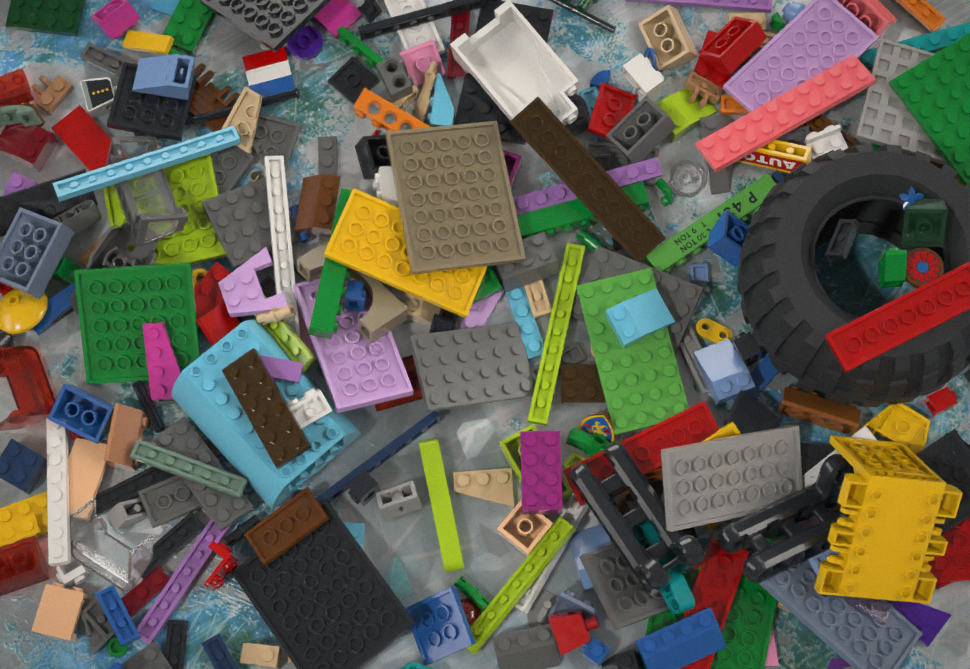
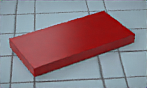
M80 105L51 128L89 171L107 166L111 138ZM121 150L122 158L127 157Z

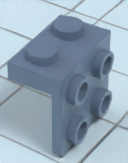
M565 590L564 593L560 592L547 617L549 618L550 614L582 610L586 619L592 617L597 610L593 608V603L587 600L581 602L575 599V594Z

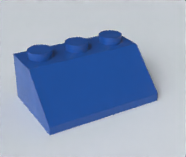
M63 384L48 420L99 444L110 431L115 405L75 385Z

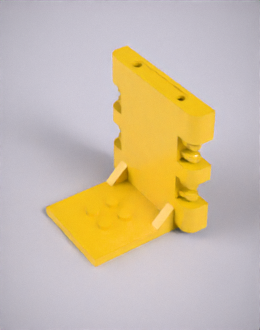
M831 435L829 443L854 467V474H845L838 502L841 505L840 511L844 514H849V517H839L837 523H832L827 538L831 543L830 549L839 552V554H829L827 560L821 561L814 589L818 594L930 604L937 578L930 573L931 566L923 562L924 560L933 561L935 555L944 556L948 541L941 536L942 529L934 526V524H944L945 517L956 518L963 493L957 487L946 484L903 443Z

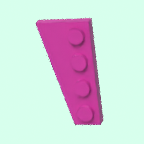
M144 323L142 326L151 400L172 399V388L181 373L177 357L171 347L172 344L164 323Z

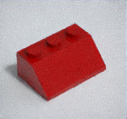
M734 16L698 54L718 72L731 74L737 70V67L743 61L749 58L755 49L762 45L767 36L758 21Z

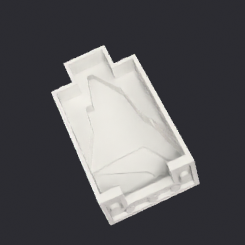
M507 0L495 9L496 18L470 38L464 33L450 44L454 59L467 74H472L510 121L537 96L564 126L573 123L577 119L578 108L567 96H572L578 91L579 81L510 0Z

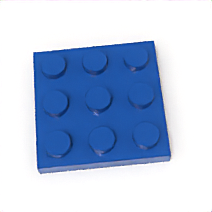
M455 586L406 607L417 623L411 630L424 666L476 644Z

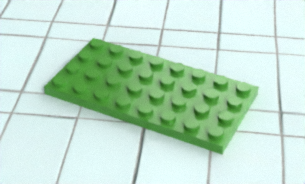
M652 268L576 286L610 421L615 430L614 435L652 427L689 408L668 328L666 327L623 350L605 317L606 310L623 301L657 288Z

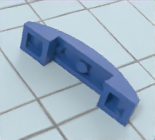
M75 283L48 300V308L44 317L33 327L38 336L52 327L55 320L73 308L70 297L76 289Z

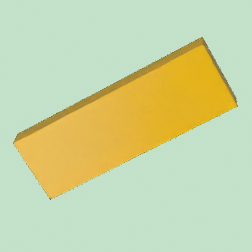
M128 30L122 47L129 50L168 55L174 38L167 35Z

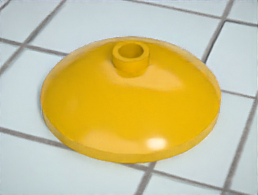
M16 289L8 292L0 300V329L8 334H20L36 326L47 311V295L43 293L39 300Z

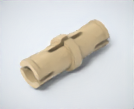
M290 304L281 308H272L271 311L257 314L258 324L260 323V326L281 322L282 319L296 315L295 307Z

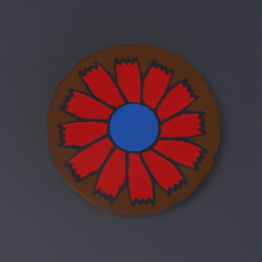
M919 247L907 253L905 281L913 287L919 288L942 276L944 264L941 257L935 251Z

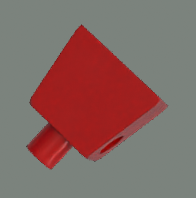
M582 610L550 614L548 619L561 655L591 640L590 630L600 627L596 615L585 619Z

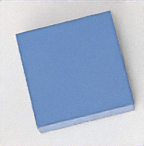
M708 263L689 264L690 283H709Z

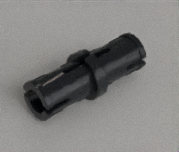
M254 514L243 524L239 523L237 528L223 539L232 548L233 545L245 537L244 533L261 522L260 519Z

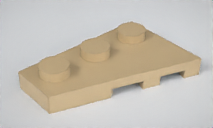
M245 86L222 129L234 126L241 141V144L236 146L251 154L263 96Z
M512 468L453 472L454 493L514 508Z

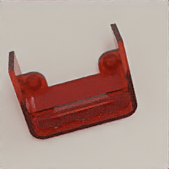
M32 346L0 347V377L7 378L18 409L12 411L0 423V431L22 429L48 418L56 400L38 351Z

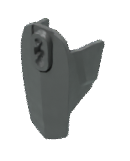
M127 222L121 226H111L90 254L86 269L153 265L157 256L155 249L158 240L144 246H136ZM149 227L147 228L144 242L157 237L155 231ZM134 245V251L129 252L127 246ZM75 289L70 297V302L75 312L79 315Z

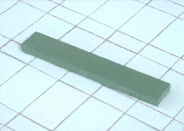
M137 439L130 458L240 499L248 483L246 478Z

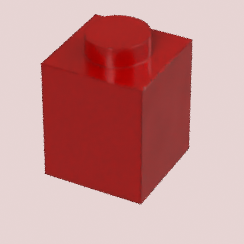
M948 386L927 396L923 400L932 417L953 408L958 403L955 392L950 390Z

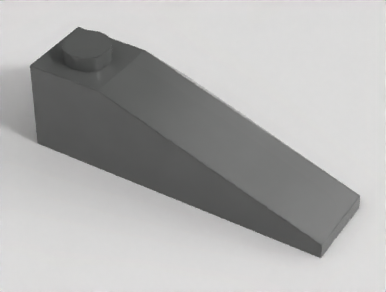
M720 115L699 118L698 131L700 140L735 120ZM704 158L711 195L730 192L734 163L716 173Z

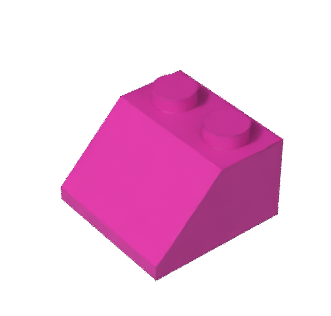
M111 0L90 16L111 40L121 37L123 31L127 28H133L137 25V21L141 19L128 0Z

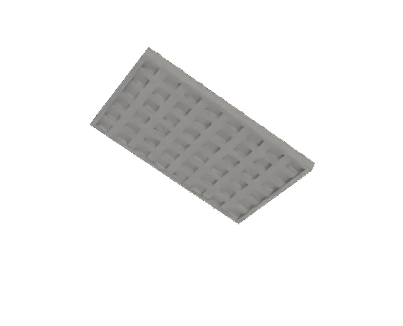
M880 39L871 74L876 78V83L867 88L855 138L880 146L899 145L902 146V152L906 154H913L919 151L931 155L930 161L948 165L889 85L890 80L935 53L888 39Z

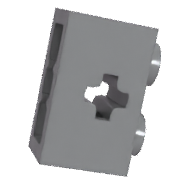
M413 480L376 493L379 509L385 520L423 508L419 492Z

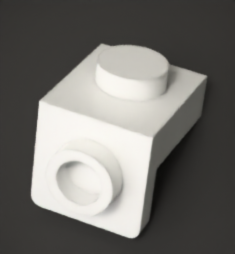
M60 565L56 567L58 571L56 573L57 579L61 584L64 583L69 587L73 584L78 585L84 582L86 577L90 575L88 569L83 565L69 573H66L65 569Z

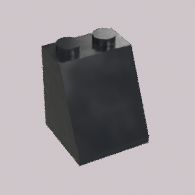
M740 390L724 420L723 427L733 422L741 434L778 428L782 419L745 391Z

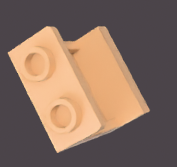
M53 582V585L46 584L31 631L75 642L77 636L74 633L84 599H87L88 595L83 593L84 589L72 587L69 590L65 589V585Z

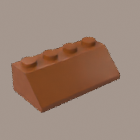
M785 386L776 413L852 436L859 428L861 410L856 409L855 405L838 404L821 398L814 392H802L795 386Z

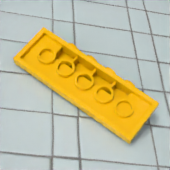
M47 491L0 508V553H2L1 550L6 548H17L20 546V543L25 541H36L39 539V536L48 533Z

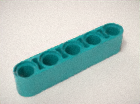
M647 521L632 529L633 535L645 549L659 541L658 534ZM668 554L660 559L659 562L664 566L674 558H671ZM677 565L666 572L670 575V579L666 589L661 592L668 608L673 614L693 609L695 606L694 596Z

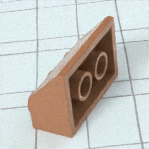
M115 403L104 461L114 469L136 471V467L140 465V462L131 459L130 455L137 439L142 441L145 439L143 431L144 428H147L148 417H146L147 415L142 410Z

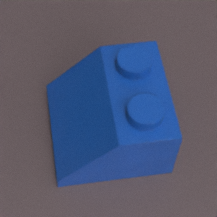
M725 210L709 233L707 248L734 267L740 265L739 254L749 225L728 210Z

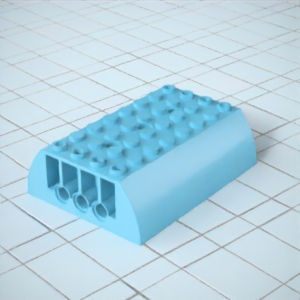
M257 320L243 321L187 366L175 381L171 395L242 477L248 479L250 486L273 510L362 434L343 412L337 413L333 401L306 372H302L300 384L274 379L286 402L294 398L299 400L305 396L304 393L314 388L315 390H321L332 409L330 413L302 428L312 447L281 469H277L224 376L222 369L253 348L258 351L259 355L292 360L264 326H260Z

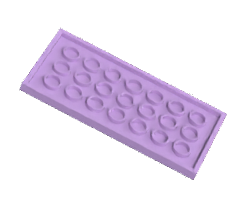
M813 0L728 80L722 89L750 113L848 57L855 55L857 59L860 58L878 40L879 36L837 0Z
M320 278L311 282L306 281L293 284L308 332ZM344 280L343 286L347 287L348 281ZM366 292L364 312L345 310V297L340 298L339 304H343L341 315H337L335 322H339L337 333H333L331 339L310 335L337 413L413 395L412 385L391 331L373 343H370L359 332V320L367 314L372 305L369 294Z

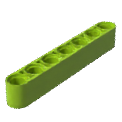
M438 438L420 441L419 447L445 573L463 570L465 567Z

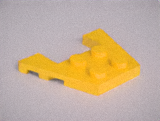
M902 403L889 405L864 426L872 434L876 432L890 442L903 443L916 455L924 449L930 420Z

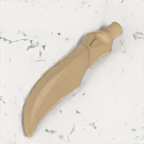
M431 61L430 67L425 73L423 87L415 109L414 117L423 123L430 104L431 90L436 79L438 63Z

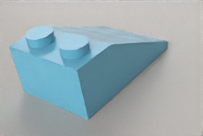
M657 288L623 301L605 311V317L623 350L675 323Z

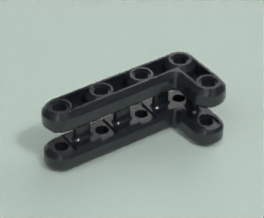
M612 442L604 448L603 457H606L613 468L614 474L600 482L598 478L593 476L587 464L580 463L571 469L569 476L644 590L649 595H658L666 589L669 583L670 575L666 572L679 565L683 573H691L699 568L705 553L693 536L684 535L682 530L667 531L664 504L625 447L619 442ZM622 487L630 493L637 506L625 515L616 510L609 496ZM645 520L648 524L652 525L659 536V541L647 549L639 544L632 530ZM668 554L671 558H674L664 566L659 562L660 559Z
M841 454L829 456L821 465L817 480L812 486L727 525L718 535V545L725 553L730 554L750 546L757 550L758 553L746 559L743 564V574L753 583L766 581L829 550L831 543L827 538L831 524L837 523L839 517H849V514L839 511L833 515L828 508L838 503L844 476L847 473H851V464ZM813 516H816L821 522L804 530L797 524ZM782 531H785L790 537L773 545L765 539Z

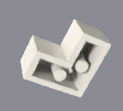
M640 53L623 65L622 74L633 86V94L636 95L638 102L645 96L652 101L661 96L664 78L659 71H655L647 57L644 58Z

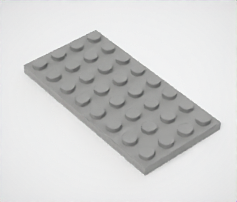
M799 425L783 426L661 450L666 529L670 532L751 515L803 490Z

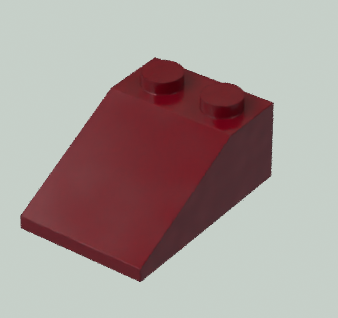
M23 123L6 125L0 134V153L38 172L41 171L58 144V140L53 133L37 125L27 127Z

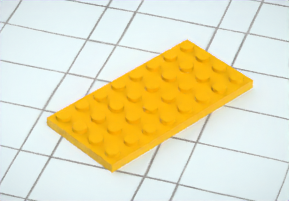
M353 188L323 255L326 258L463 318H466L487 269V266L411 275L399 208Z

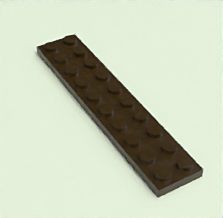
M538 96L509 122L633 260L640 262L666 238Z

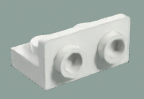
M840 124L836 126L830 125L823 131L818 133L815 131L807 135L804 146L812 147L811 161L829 151H836L841 148L844 152L848 148L841 134L842 127Z
M312 388L304 393L305 396L301 399L294 398L287 402L301 428L332 411L320 389L315 390Z

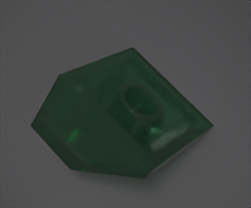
M920 199L905 207L901 247H943L948 208L943 199Z

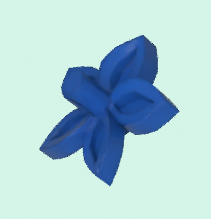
M912 186L908 190V194H900L899 197L904 201L903 210L909 209L911 205L915 209H919L918 200L922 199L924 194H915Z

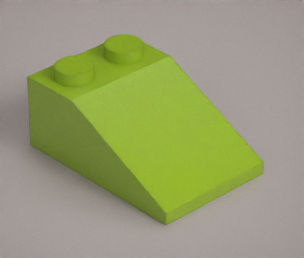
M687 88L667 96L656 104L677 126L668 135L673 143L696 128L699 118L713 116L718 112L710 101H707L704 108H699V103L703 98L697 95L693 103H690L689 98L692 92Z

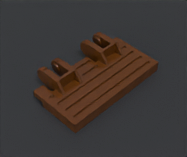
M203 63L198 65L194 70V75L198 78L205 71L206 66ZM209 70L199 80H196L189 113L192 116L233 106L240 94L236 92L224 102L223 100L231 93L232 87L227 85L224 89L219 90L210 82L204 88L214 76V72ZM228 116L202 122V124L211 132L219 131L222 129Z

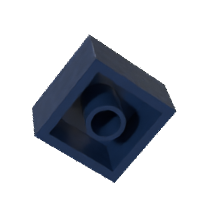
M11 438L0 456V479L30 495L47 468V459Z

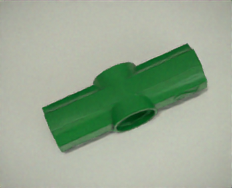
M573 427L566 439V444L583 450L588 457L603 451L606 446L611 444L601 434L594 433L590 435Z

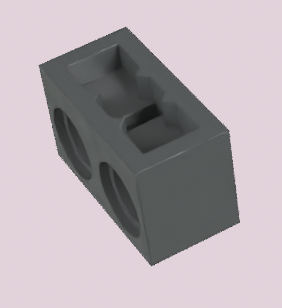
M396 55L376 64L377 72L393 102L413 93L412 86H414V82L410 75H406L405 64L402 60L399 61ZM392 68L396 69L395 72H389ZM398 84H404L401 88L396 87Z

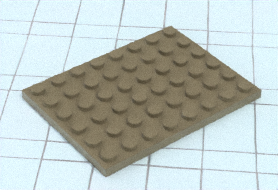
M497 121L386 132L385 137L411 275L525 261L526 257Z

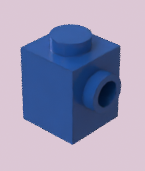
M596 637L592 641L590 640L585 643L581 648L584 650L582 656L597 667L600 666L611 650Z

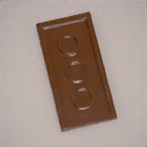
M306 487L244 533L263 565L267 566L330 518L310 488Z

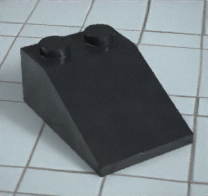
M385 135L363 136L355 145L364 180L375 179V173H378L379 167L391 166Z

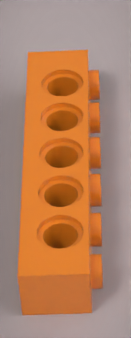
M366 88L363 89L353 106L354 114L361 119L366 118L371 121V125L378 129L382 127L387 132L401 130V127L404 125L409 126L411 129L430 127ZM375 106L379 109V112L372 114L369 112V108ZM392 116L395 122L389 124L385 121V117Z

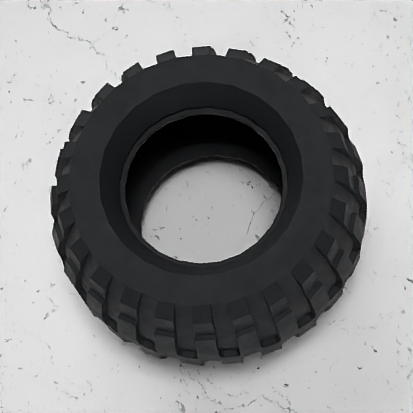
M871 143L852 146L844 150V152L841 148L836 151L832 150L813 159L808 165L806 163L801 164L785 176L782 183L780 182L771 188L758 211L754 213L739 254L740 267L738 270L737 289L742 295L740 304L743 318L746 324H751V328H753L752 336L760 351H764V353L769 352L772 356V365L782 376L789 373L797 378L798 382L796 385L808 393L818 390L825 393L824 397L826 400L838 404L853 401L857 406L879 407L883 403H889V405L908 403L918 396L928 395L943 388L946 383L953 377H956L970 364V310L847 373L844 372L824 338L826 334L858 319V317L852 316L838 307L829 298L817 278L814 265L815 250L824 242L832 239L839 219H855L860 223L857 234H867L884 239L900 250H907V253L919 247L935 251L941 257L944 264L942 275L970 262V183L963 187L956 180L958 172L946 164L942 169L936 167L929 162L931 155L916 151L910 156L902 153V146L885 145L875 151ZM911 186L914 188L915 194H924V197L918 200L919 209H915L911 205L909 209L903 210L904 201L899 197L900 194H908Z

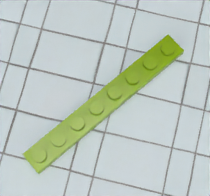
M562 517L556 520L470 627L476 644L467 647V649L474 655L485 644L576 530L574 526Z

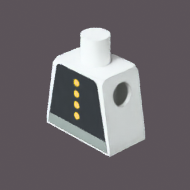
M110 77L81 80L80 83L87 110L92 119L110 112L117 85L114 86Z

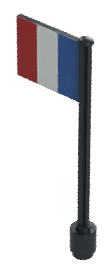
M285 46L281 47L277 52L270 49L242 57L249 88L263 96L261 107L300 97V91L294 86ZM234 106L189 117L185 127L228 116ZM134 133V136H149V135ZM147 138L136 139V142L147 143Z

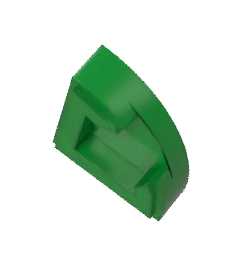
M778 12L772 15L770 25L777 34L785 27Z

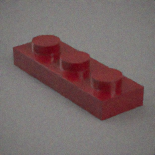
M160 566L121 598L130 618L162 592L170 580V577Z

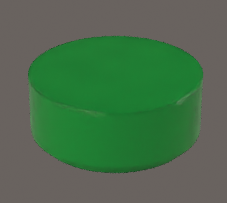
M117 637L112 638L107 645L108 653L116 658L125 656L129 649L128 645L121 647Z

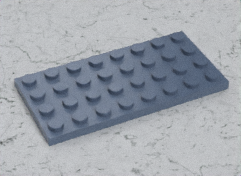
M809 560L759 583L854 669H898L923 634L885 600L818 594L814 589L817 576Z

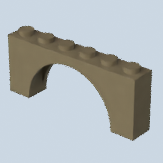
M329 239L297 259V271L308 282L321 278L325 261L323 255ZM354 269L350 270L349 279L364 282L363 288L367 290L372 301L367 314L359 320V332L370 343H373L406 321L408 308L381 281Z

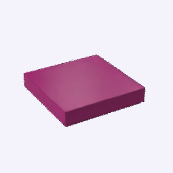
M331 0L313 18L337 39V30L341 26L348 30L363 16L349 0Z

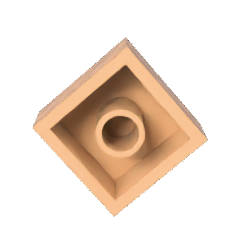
M521 499L497 528V533L525 556H528L552 527L553 523L542 514L522 515Z

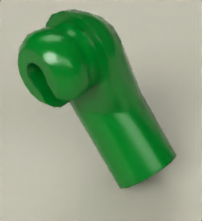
M661 178L657 180L656 186L663 192L664 197L660 198V202L666 207L673 203L672 188Z

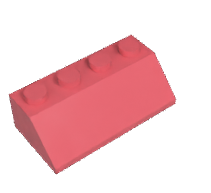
M837 0L878 35L879 38L897 21L878 0Z

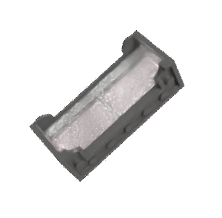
M154 136L111 138L106 165L109 166L162 149L161 143H158L157 138ZM163 169L114 184L136 246H144L184 230L185 222L188 221V213L183 207H177Z

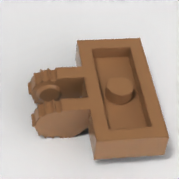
M690 71L683 86L692 92L689 98L690 103L696 100L697 95L703 97L698 106L701 109L704 108L707 101L716 104L723 90L722 87L693 71Z
M41 75L39 77L40 82L48 86V88L43 91L36 84H33L31 88L41 95L35 101L36 105L51 115L74 87L59 75L52 83Z

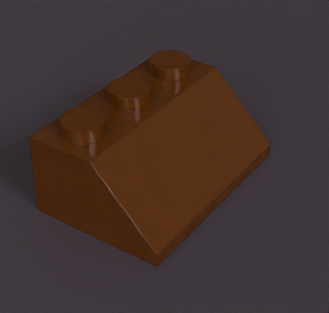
M319 174L303 178L295 232L330 237L340 191V176Z

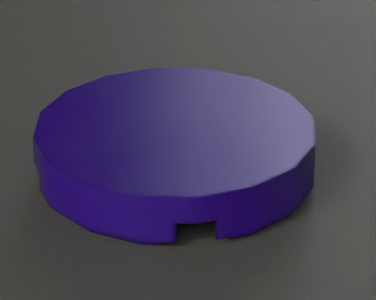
M303 26L287 42V47L290 54L296 59L311 60L321 52L323 38L319 30L314 26Z

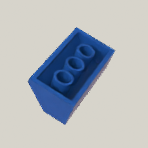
M707 608L635 641V646L646 669H680L726 648L719 624L711 608Z

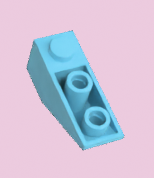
M437 73V79H435L432 87L435 93L430 98L432 113H428L427 124H430V127L454 125L455 110L441 74Z

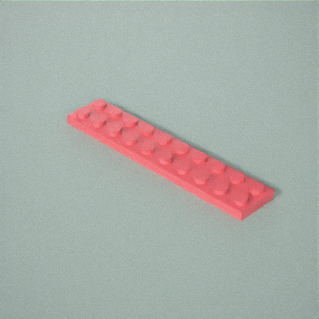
M852 55L695 143L696 148L717 173L876 83V78L855 55Z

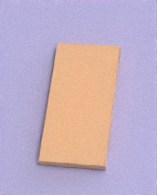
M80 438L75 439L68 458L70 516L88 519L108 465L104 461L107 444H96Z

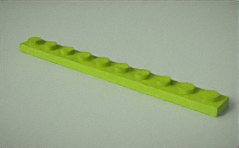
M566 244L529 411L528 423L544 426L548 424L577 291L576 286L579 282L586 249L582 245Z

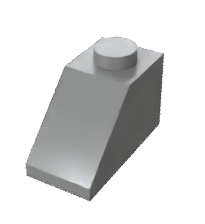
M141 498L120 502L107 513L114 530L131 527L148 518Z

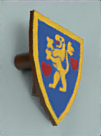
M609 413L589 415L581 421L578 430L590 435L598 433L606 437L608 442H615V430L610 421Z

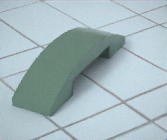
M24 105L0 107V126L23 123L27 127L42 123L37 113L31 107Z

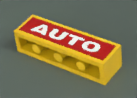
M774 140L737 162L790 173L801 164L806 163L808 165L811 162L812 147Z

